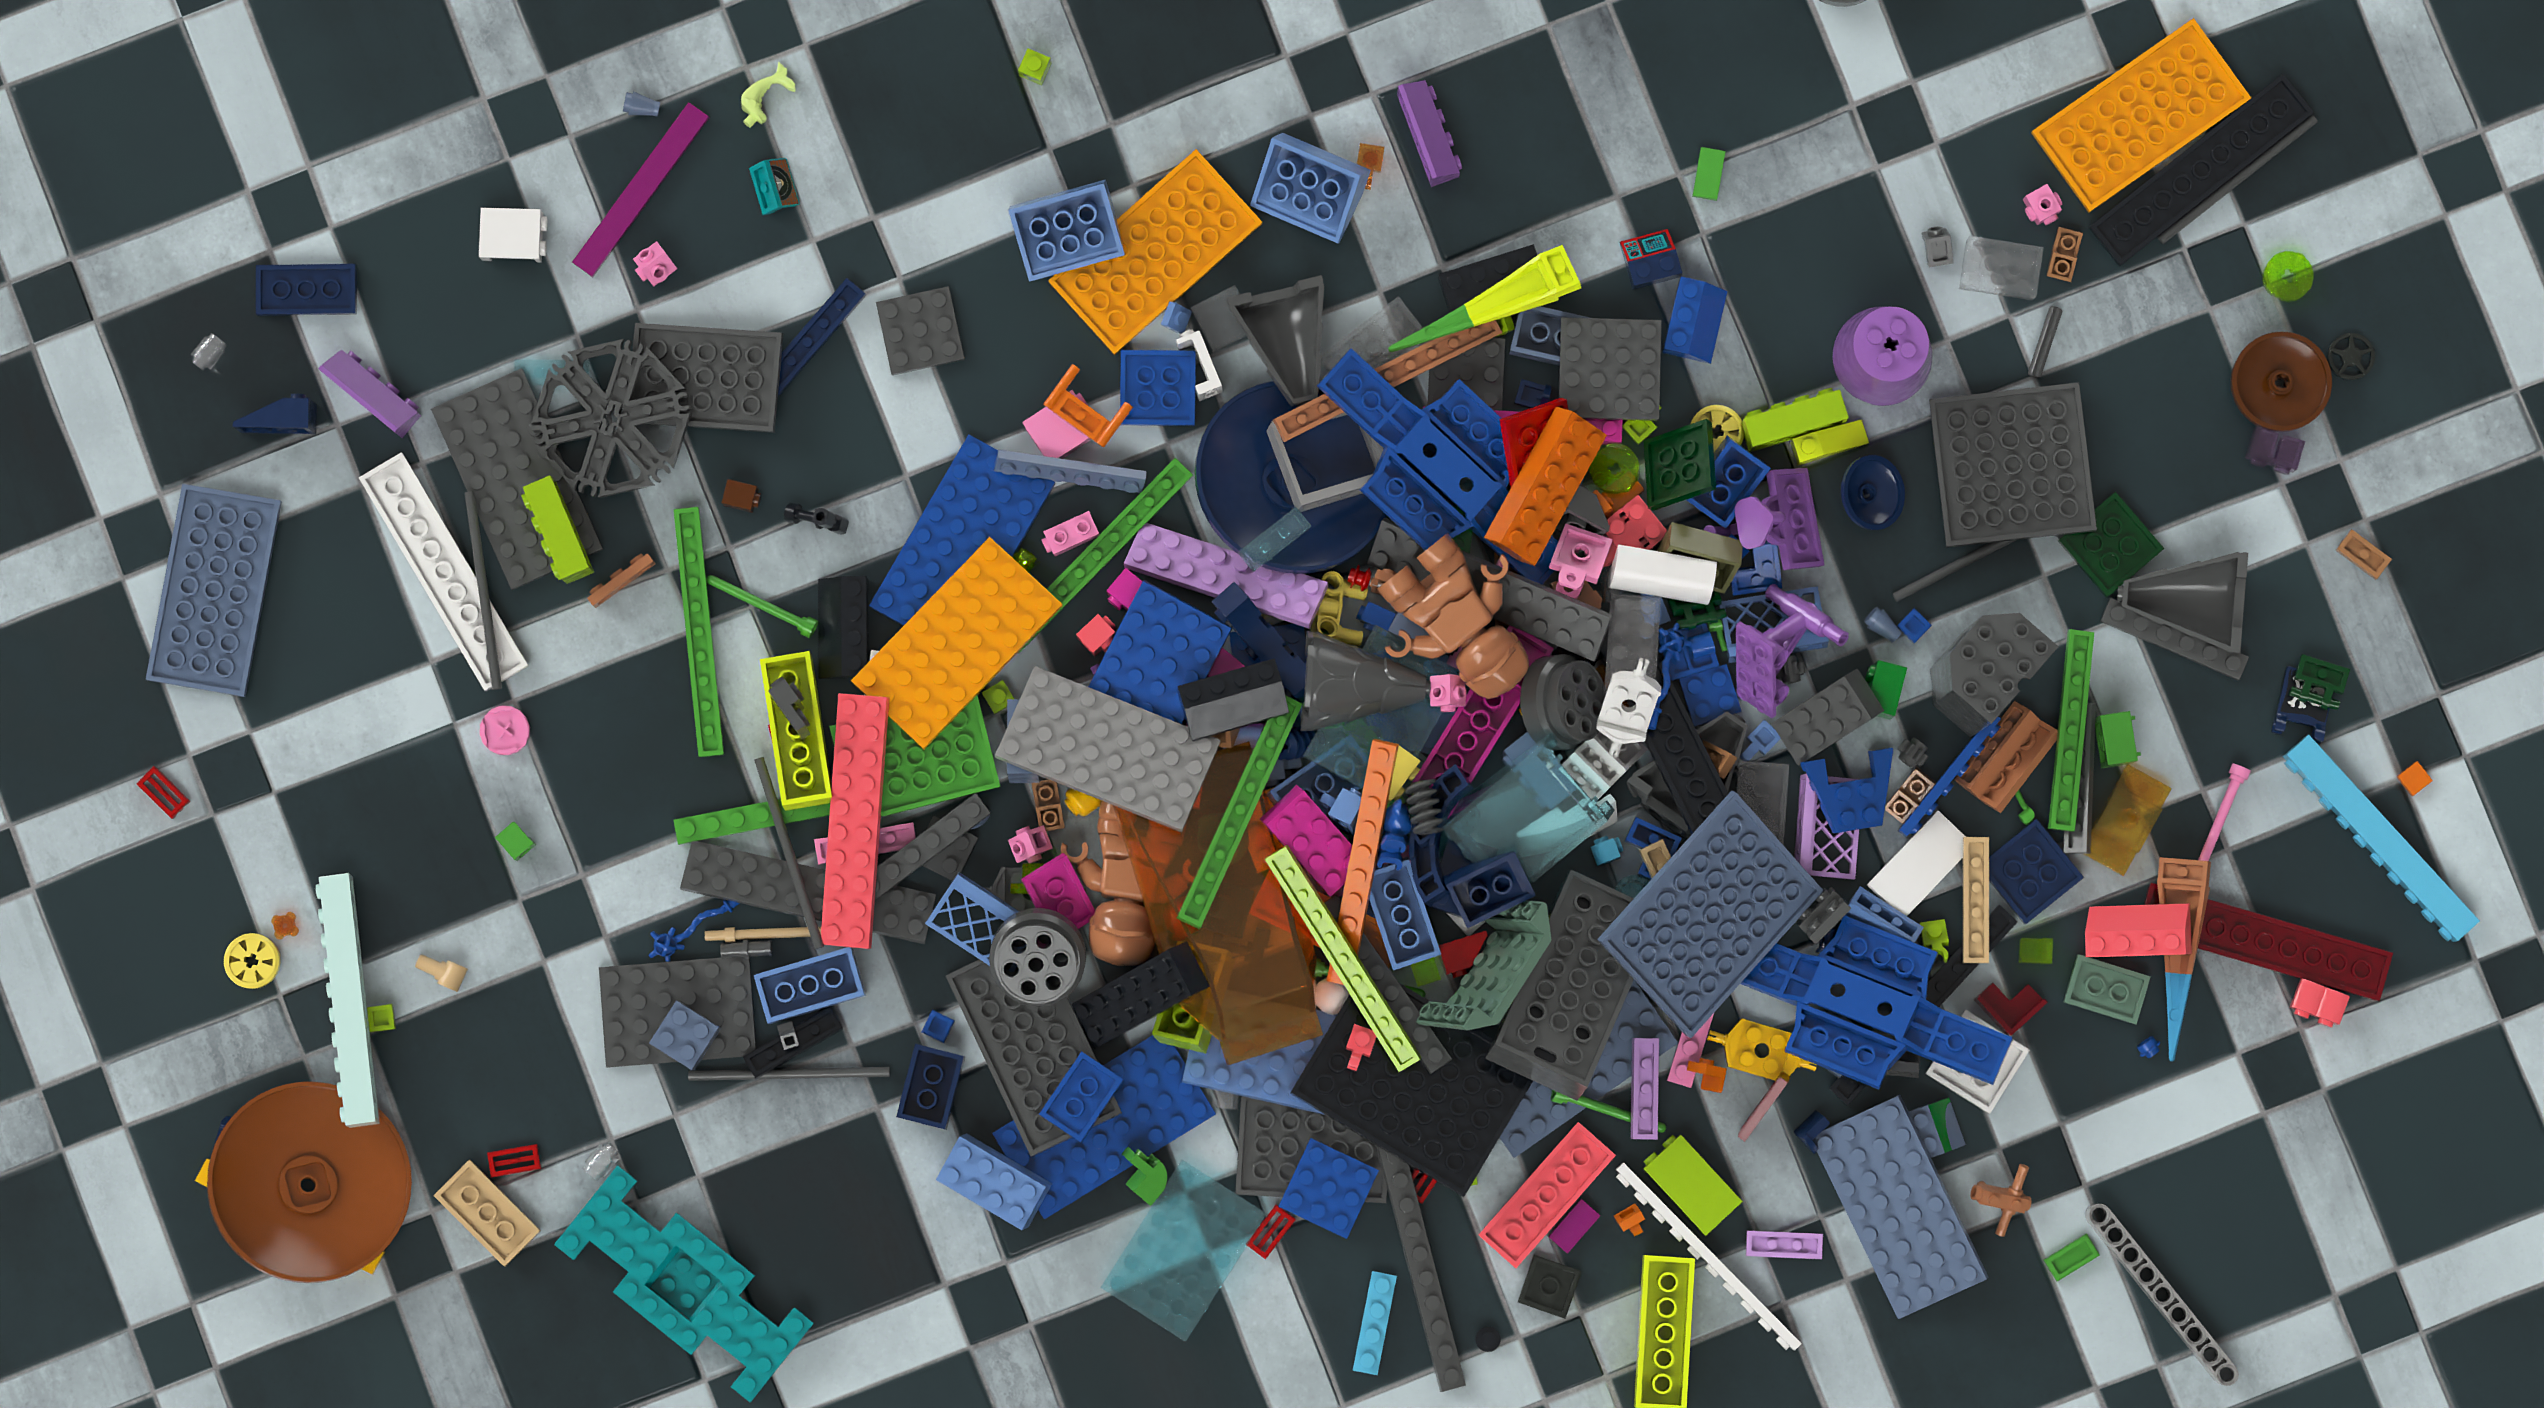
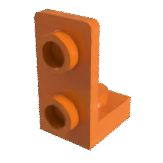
M1627 472L1601 494L1597 489L1592 493L1597 495L1605 517L1608 519L1637 495L1642 494L1644 488L1631 472Z

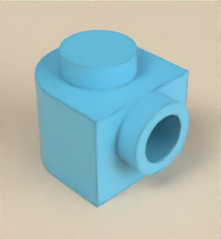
M1608 836L1594 840L1595 845L1590 847L1597 866L1620 859V852L1624 851L1619 837L1608 839Z

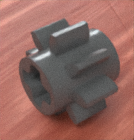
M1789 656L1776 678H1781L1784 684L1801 681L1800 675L1805 673L1803 661L1797 662L1796 656Z
M1914 737L1910 742L1905 739L1897 749L1901 752L1898 758L1912 769L1916 764L1921 767L1929 757L1925 754L1928 748Z

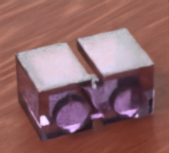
M2256 427L2253 430L2245 458L2251 460V464L2258 467H2265L2267 464L2272 465V467H2275L2274 471L2281 474L2289 475V472H2295L2300 462L2305 441L2283 435L2282 438H2279L2274 458H2272L2279 433Z

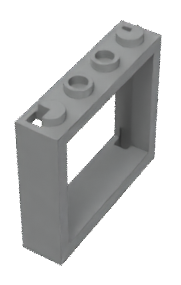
M1344 412L1334 418L1341 417L1347 414ZM1271 421L1272 423H1270L1266 432L1297 513L1362 494L1360 488L1373 474L1302 495L1281 436L1274 422ZM1360 427L1376 468L1383 452V447Z

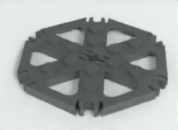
M621 339L568 351L573 361L563 354L561 357L565 360L566 365L563 368H559L556 364H552L553 369L558 372L557 375H554L551 369L548 370L531 422L532 425L542 423L541 426L536 425L532 427L533 432L542 431L543 433L542 438L534 440V443L537 445L546 443V445L536 448L575 491L578 484V492L584 493L586 486H592V497L598 495V498L655 486L650 480V476L660 483L661 479L657 476V472L660 469H664L668 474L671 473L670 468L665 465V462H668L674 469L692 414L691 412L681 414V411L687 412L691 410V406H681L680 400L689 396L686 392L678 394L677 392L687 389L647 346L643 356H641L644 352L643 344H639L638 349L632 352L630 349L632 341L630 340L625 342L624 349L622 347L625 340ZM613 354L617 359L605 393L584 370L583 364L589 358ZM644 366H652L668 384L667 392L632 400L641 369ZM560 385L565 386L587 411L550 418L548 409L555 388ZM614 411V416L617 417L618 420L617 422H612L611 425H608V421L605 419V416L611 415V413ZM666 419L674 420L676 429L669 450L663 453L659 452L636 426ZM591 437L581 471L572 472L556 454L557 446L561 443ZM618 444L639 467L641 473L637 479L611 484L607 480V474Z

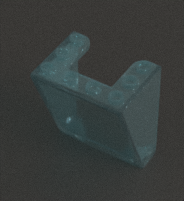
M1549 734L1464 796L1442 828L1445 830L1447 837L1460 847L1464 857L1471 860L1472 863L1515 851L1530 884H1532L1605 824L1615 809L1607 800L1598 806L1596 803L1599 799L1596 796L1590 799L1560 763L1563 758L1561 754L1555 756L1552 748L1558 742Z

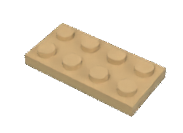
M468 1160L433 1195L504 1267L541 1232L471 1160Z

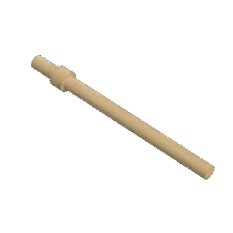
M735 927L725 928V930L705 931V941L725 940V943L744 939L811 937L808 927L735 930Z

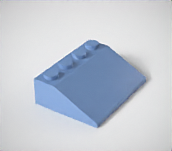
M1281 133L1271 139L1250 206L1335 243H1340L1363 195L1371 170L1285 133Z
M1106 179L1012 205L1008 209L1029 282L1125 255Z

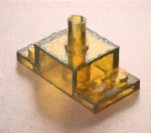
M2127 764L2092 827L2091 854L2083 855L2124 876L2133 858L2140 852L2163 809L2161 807L2172 788Z

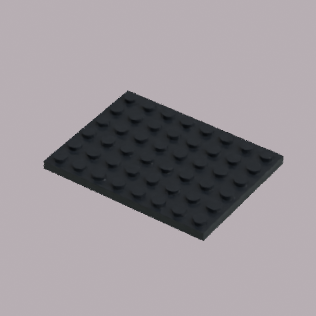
M1400 984L1420 1012L1421 1008L1429 1000ZM1349 995L1290 1094L1464 1198L1533 1080L1485 1059L1493 1039L1477 1029L1459 1030L1434 1026L1429 1027L1452 1058L1450 1062L1434 1073L1430 1074L1421 1060L1399 1072L1377 1037L1370 1057L1362 1055L1357 1071L1348 1069L1347 1066L1352 1051L1347 1050L1346 1046L1354 1024L1371 1029L1351 995Z

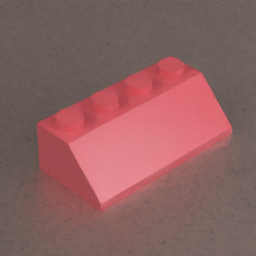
M2190 903L2089 907L2085 929L2086 957L2192 954Z

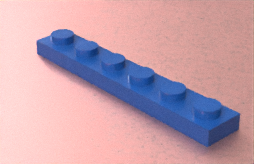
M1997 717L1991 725L1972 737L1918 807L1899 828V833L1904 837H1907L1909 834L1913 836L1923 825L1919 822L1925 814L1930 816L1937 808L1938 804L1935 801L1941 794L1945 797L1954 785L1951 781L1956 775L1961 777L1969 768L1966 762L1973 755L1976 758L1985 748L1982 742L1986 737L1992 738L2001 728L1998 725V722L2001 720L2000 717Z

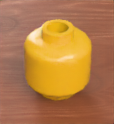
M1072 788L1066 791L1067 799L1064 800L1075 816L1081 815L1083 817L1088 816L1101 803V800Z

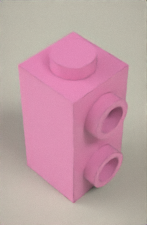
M1087 511L1043 531L1046 538L1041 540L1047 553L1052 551L1054 556H1058L1097 538L1100 534L1090 512Z

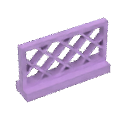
M1807 774L1800 775L1794 858L1810 876L1855 880L1859 829L1852 830V832L1846 831L1851 838V845L1844 851L1836 841L1844 832L1837 833L1833 837L1825 828V825L1828 824L1827 820L1821 823L1816 817V810L1820 807L1819 804L1821 803L1817 804V794L1812 790ZM1828 776L1829 784L1858 780ZM1820 830L1830 839L1821 848L1814 841L1815 834ZM1833 843L1841 854L1831 862L1823 850ZM1820 854L1828 865L1822 871H1813V859ZM1843 856L1850 864L1849 874L1840 873L1834 866ZM1831 868L1834 872H1826V871Z

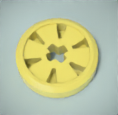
M1723 405L1707 406L1701 409L1690 423L1708 419L1712 422V429H1715L1716 426L1721 428L1720 432H1723V436H1718L1717 439L1713 438L1714 452L1727 435L1740 445L1742 444L1744 438L1742 420L1729 407Z
M249 933L237 937L229 944L224 955V967L228 977L235 984L244 988L256 989L266 986L276 977L280 969L281 959L277 946L272 940L260 934ZM255 954V959L259 960L258 964L252 965L249 968L246 958L252 957Z

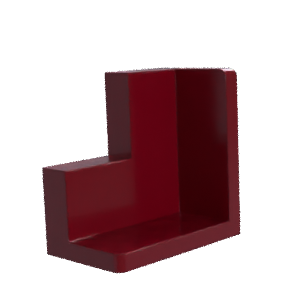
M1991 983L1974 999L2008 1036H2012L2048 1003L2029 984L2009 1000L1994 983Z

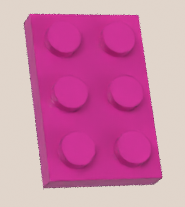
M1064 853L1021 879L1036 908H1045L1059 912L1070 919L1078 929L1089 923L1090 918L1094 915L1095 909L1067 855Z

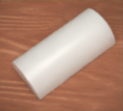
M1618 545L1608 575V588L1708 605L1715 583L1717 562Z

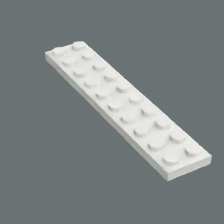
M401 452L360 476L359 479L484 691H488L492 688L476 576L406 457ZM490 601L501 682L529 665Z

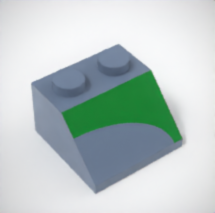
M1949 1097L1908 1111L1931 1158L1966 1145Z

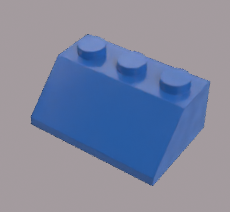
M1681 276L1662 353L1711 364L1728 291L1704 281Z

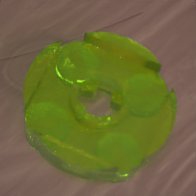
M2284 251L2274 255L2266 264L2262 274L2263 285L2266 291L2271 296L2273 295L2284 302L2295 301L2303 297L2312 287L2314 279L2310 262L2303 254L2292 251ZM2285 270H2289L2290 273L2294 274L2295 277L2292 278V283H2288L2287 279H2282L2281 276L2285 274Z
M1612 443L1597 452L1589 470L1596 487L1606 493L1618 494L1629 492L1640 475V464L1636 455L1628 446ZM1614 463H1618L1621 469L1616 474H1612L1608 470L1609 467L1614 466Z

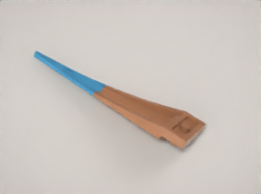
M2160 857L2157 880L2159 903H2190L2192 954L2164 955L2169 1059L2173 1062L2177 1051L2210 891L2211 862Z

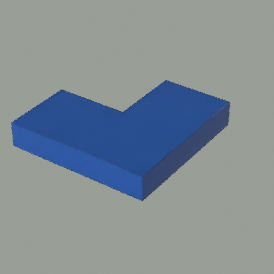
M1766 541L1763 546L1752 549L1754 566L1738 569L1731 581L1733 596L1766 591L1772 584L1782 589L1778 545H1772Z

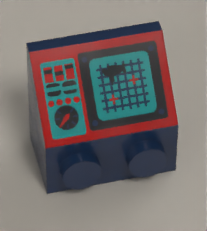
M1668 229L1619 242L1632 290L1681 277L1682 269Z

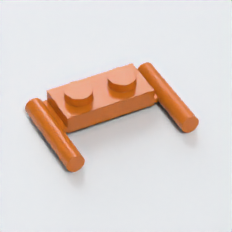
M1072 364L1043 405L1104 448L1133 407L1124 402L1111 422L1066 390L1080 371L1077 366Z

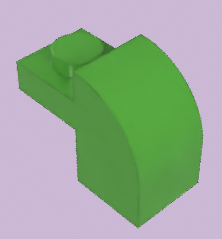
M1127 1147L1122 1155L1137 1167L1138 1170L1127 1181L1126 1185L1151 1206L1166 1187V1168L1152 1153L1147 1157L1139 1149L1134 1152Z

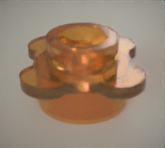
M288 912L286 915H275L272 917L271 923L274 925V936L277 939L281 940L284 936L289 935L296 936L299 933V929L295 924L296 915L294 913ZM284 923L287 924V928H283Z

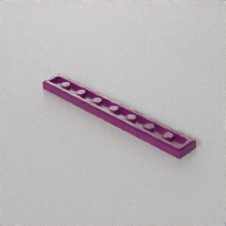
M688 102L572 261L574 265L592 278L703 128L709 116Z

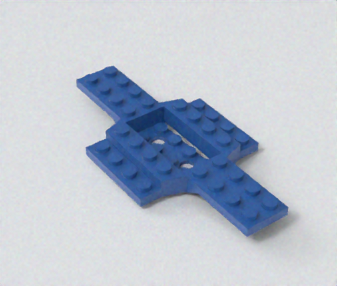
M1352 348L1349 349L1319 382L1317 387L1384 448L1373 472L1374 474L1360 488V491L1422 549L1427 550L1447 533L1453 538L1470 528L1497 555L1501 556L1503 554L1506 556L1509 566L1519 575L1543 584L1555 571L1549 568L1558 541L1553 536H1551L1535 566L1516 560L1484 538L1509 493L1506 489L1509 483V475L1500 426L1501 417L1460 379L1450 387L1442 398L1423 409H1419L1406 400ZM1427 443L1433 444L1436 448V454L1432 458H1428L1423 454V447ZM1397 454H1402L1405 458H1407L1449 499H1451L1463 512H1465L1466 518H1464L1451 504H1449L1436 490H1434ZM1466 477L1472 481L1473 487L1471 491L1464 492L1461 490L1459 483L1462 478Z
M1848 916L1843 917L1835 937L1818 956L1803 954L1776 943L1740 983L1797 1006L1795 1027L1785 1052L1876 1089H1880L1887 1071L1906 1051L1994 1085L2013 1041L2011 1036L1945 1011L1927 1001L1928 976L1938 956V952ZM1835 984L1843 985L1845 987L1844 995L1841 997L1833 996L1830 992L1831 987ZM1813 1003L1893 1035L1896 1041L1808 1005ZM1881 1003H1888L1892 1006V1012L1889 1015L1883 1016L1878 1013L1877 1008Z

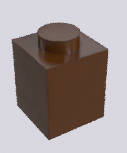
M727 479L722 504L753 513L754 507H759L761 493H758L759 488L755 485Z

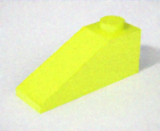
M1861 419L1793 438L1790 444L1799 466L1869 444Z

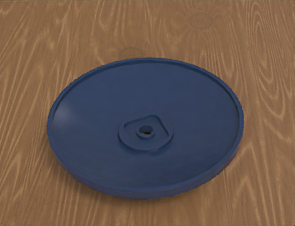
M1274 381L1253 386L1234 396L1223 405L1208 424L1198 446L1195 459L1197 496L1202 511L1215 533L1234 552L1248 561L1261 567L1284 573L1300 574L1327 570L1346 562L1363 550L1378 532L1381 521L1386 518V514L1363 493L1300 513L1296 512L1266 431L1273 419L1297 407H1291ZM1320 389L1318 390V397L1325 394ZM1348 415L1328 420L1283 442L1302 495L1374 474L1375 466L1361 429Z

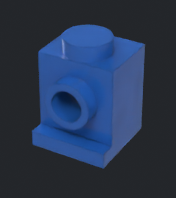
M1368 601L1367 606L1361 605L1356 619L1364 623L1363 628L1373 633H1377L1380 630L1382 631L1381 637L1386 638L1396 613Z

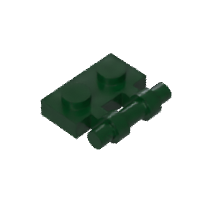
M1712 592L1708 605L1667 598L1673 617L1684 615V619L1676 621V623H1679V630L1685 628L1691 630L1695 629L1696 625L1708 622L1714 624L1719 619L1727 618L1725 608L1718 610L1714 608V606L1722 605L1719 592ZM1703 609L1706 611V613L1695 616L1692 613Z
M2302 654L2294 680L2303 682L2301 689L2292 686L2289 695L2298 698V701L2303 703L2309 701L2320 705L2319 708L2327 710L2331 708L2338 710L2340 701L2332 699L2333 692L2341 695L2344 693L2350 669ZM2311 686L2325 689L2323 696L2310 692Z

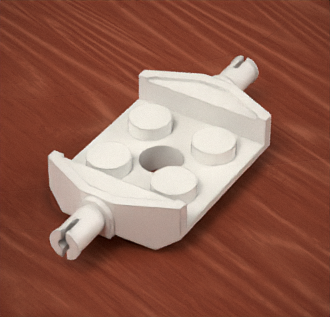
M1640 658L1637 668L1633 672L1619 671L1612 674L1596 726L1597 730L1612 740L1608 752L1612 757L1613 753L1614 757L1619 756L1622 744L1646 740V732L1658 696L1661 695L1659 683L1646 675L1650 663L1647 659H1645L1643 664L1644 658ZM1630 699L1636 704L1633 707H1626L1622 702Z

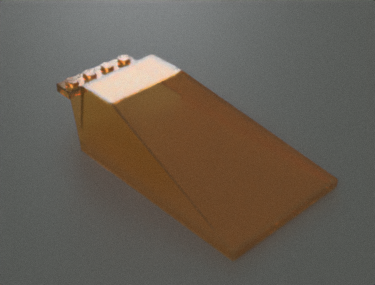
M1249 741L1216 752L1182 832L1113 805L1159 954L1187 941L1210 987L1179 1003V1005L1220 1041L1227 1065L1323 1035L1316 1013L1317 956L1308 927L1265 861L1267 856L1282 848L1280 841L1260 820L1270 810L1265 790H1263L1201 928L1197 929L1176 918L1252 753Z

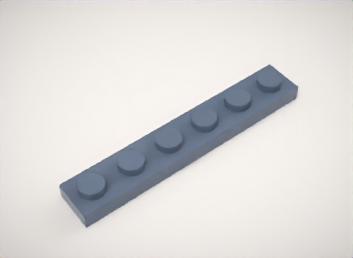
M999 449L994 467L995 472H1002L1006 475L1015 474L1029 478H1043L1054 482L1063 481L1076 483L1081 486L1090 485L1103 489L1124 490L1129 493H1141L1146 481V471Z

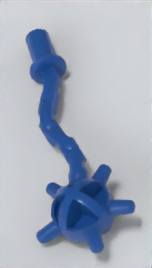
M1675 623L1673 630L1668 632L1663 628L1659 629L1660 634L1663 636V646L1658 649V652L1666 651L1662 661L1663 688L1661 689V695L1658 696L1648 729L1656 730L1659 714L1662 713V709L1659 708L1660 702L1668 694L1671 685L1669 674L1670 659L1674 654L1675 659L1679 661L1681 659L1680 651L1683 650L1684 646L1692 645V642L1685 640L1684 635L1679 632V623Z
M723 900L724 905L717 909L714 908L699 913L692 920L691 926L683 933L675 936L673 935L676 929L673 927L669 930L668 934L658 935L652 931L650 935L655 939L654 950L649 954V957L653 958L656 955H660L665 958V962H671L670 956L675 953L676 949L683 950L685 948L684 945L677 943L688 938L704 918L717 916L728 910L733 912L732 909L740 903Z

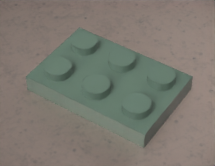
M2077 954L2063 1003L2136 1025L2151 976Z

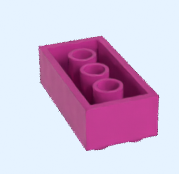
M1296 785L1267 811L1260 820L1283 846H1289L1299 864L1321 889L1331 897L1345 884L1352 844L1306 792Z

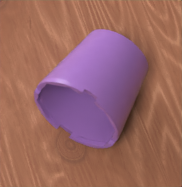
M1873 307L1855 314L1843 325L1833 347V366L1842 386L1856 399L1858 398L1877 406L1894 405L1912 397L1927 380L1932 366L1931 342L1923 323L1910 311L1899 307ZM1887 341L1895 344L1894 351H1891L1890 348L1885 349L1884 346Z

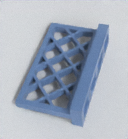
M1818 586L1785 591L1788 594L1794 593L1800 598L1803 595L1813 594L1814 605L1822 611ZM1766 595L1721 601L1720 609L1735 606L1743 611L1736 622L1728 616L1722 619L1729 663L1736 662V643H1731L1730 634L1745 614L1757 621L1754 626L1756 629L1760 624L1767 629H1774V627L1763 620L1770 610L1782 617L1776 626L1789 618L1774 607L1775 603L1773 601L1771 604L1766 602L1771 601L1765 597ZM1760 602L1767 607L1760 618L1749 611L1753 603ZM1728 623H1730L1731 625H1733V626L1730 628V630H1729ZM1806 630L1792 653L1827 648L1829 640L1827 637H1819L1813 632Z
M958 872L925 924L990 966L988 958L990 953L983 955L978 952L976 942L991 939L992 944L995 934H992L990 921L996 919L1005 921L1020 911ZM954 889L963 894L964 905L950 906L949 896ZM967 898L974 902L968 904ZM946 902L947 908L941 909L944 903ZM980 905L985 910L986 918L972 921L969 907ZM966 908L969 922L954 924L952 910ZM988 911L995 916L989 917ZM949 912L951 925L940 927L933 922L938 913ZM987 922L990 935L975 938L972 924ZM969 925L972 939L962 941L957 938L955 928ZM952 929L953 935L946 930ZM973 942L974 948L969 946L967 943ZM1013 963L1009 971L1014 972L1017 964Z

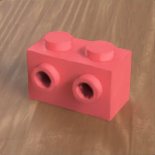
M1097 614L1076 636L1095 657L1102 650L1106 653L1116 634L1114 631L1116 627L1106 615L1102 618Z

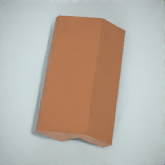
M2016 701L2012 703L1998 722L2001 728L1992 738L1986 737L1982 742L1985 748L1976 758L1972 755L1967 762L1969 768L1961 777L1957 775L1954 779L1976 798L1999 813L2004 810L2057 741V729L2041 721L2030 709Z

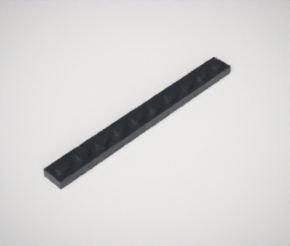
M2000 905L1989 915V953L2018 922ZM1963 944L1928 981L1927 1001L1937 1007H1940L1979 965V963H1963ZM1842 1075L1828 1089L1848 1106L1866 1087V1084Z

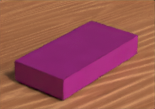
M1581 1199L1548 1237L1568 1254L1600 1215Z

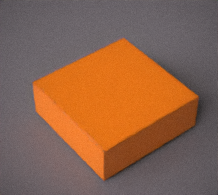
M2418 761L2414 762L2397 776V779L2411 796L2417 794L2433 781Z

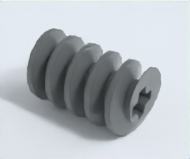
M1435 779L1414 782L1405 789V794L1412 795L1407 799V803L1414 805L1409 809L1410 814L1416 815L1411 818V823L1418 825L1413 828L1414 834L1428 835L1444 830L1443 828H1437V825L1442 823L1443 819L1435 818V815L1442 811L1441 809L1433 808V805L1440 801L1439 799L1431 798V795L1438 791L1437 789L1429 788L1431 784L1436 782Z

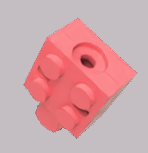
M1639 495L1607 519L1610 528L1603 536L1613 539L1603 567H1608L1613 563L1618 545L1652 550L1661 543L1667 532V529Z

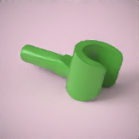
M1719 619L1714 624L1708 622V631H1716L1722 652L1726 651L1727 647L1723 636L1722 621Z
M2018 790L2015 796L2020 807L2023 809L2018 817L2027 826L2034 820L2035 814L2025 803L2020 790Z

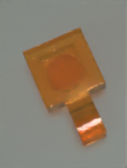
M1360 143L1357 164L1371 170L1365 189L1371 190L1373 172L1381 173L1385 148L1383 146Z

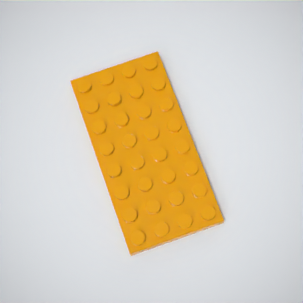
M2193 18L2038 126L2031 133L2088 213H2090L2244 105L2251 97Z
M1195 149L1117 219L1125 255L1055 274L1048 282L1106 347L1116 355L1167 309L1169 301L1175 302L1261 226L1263 222L1199 151Z
M989 537L859 671L851 682L867 696L889 697L888 717L925 750L1054 616L1063 604Z

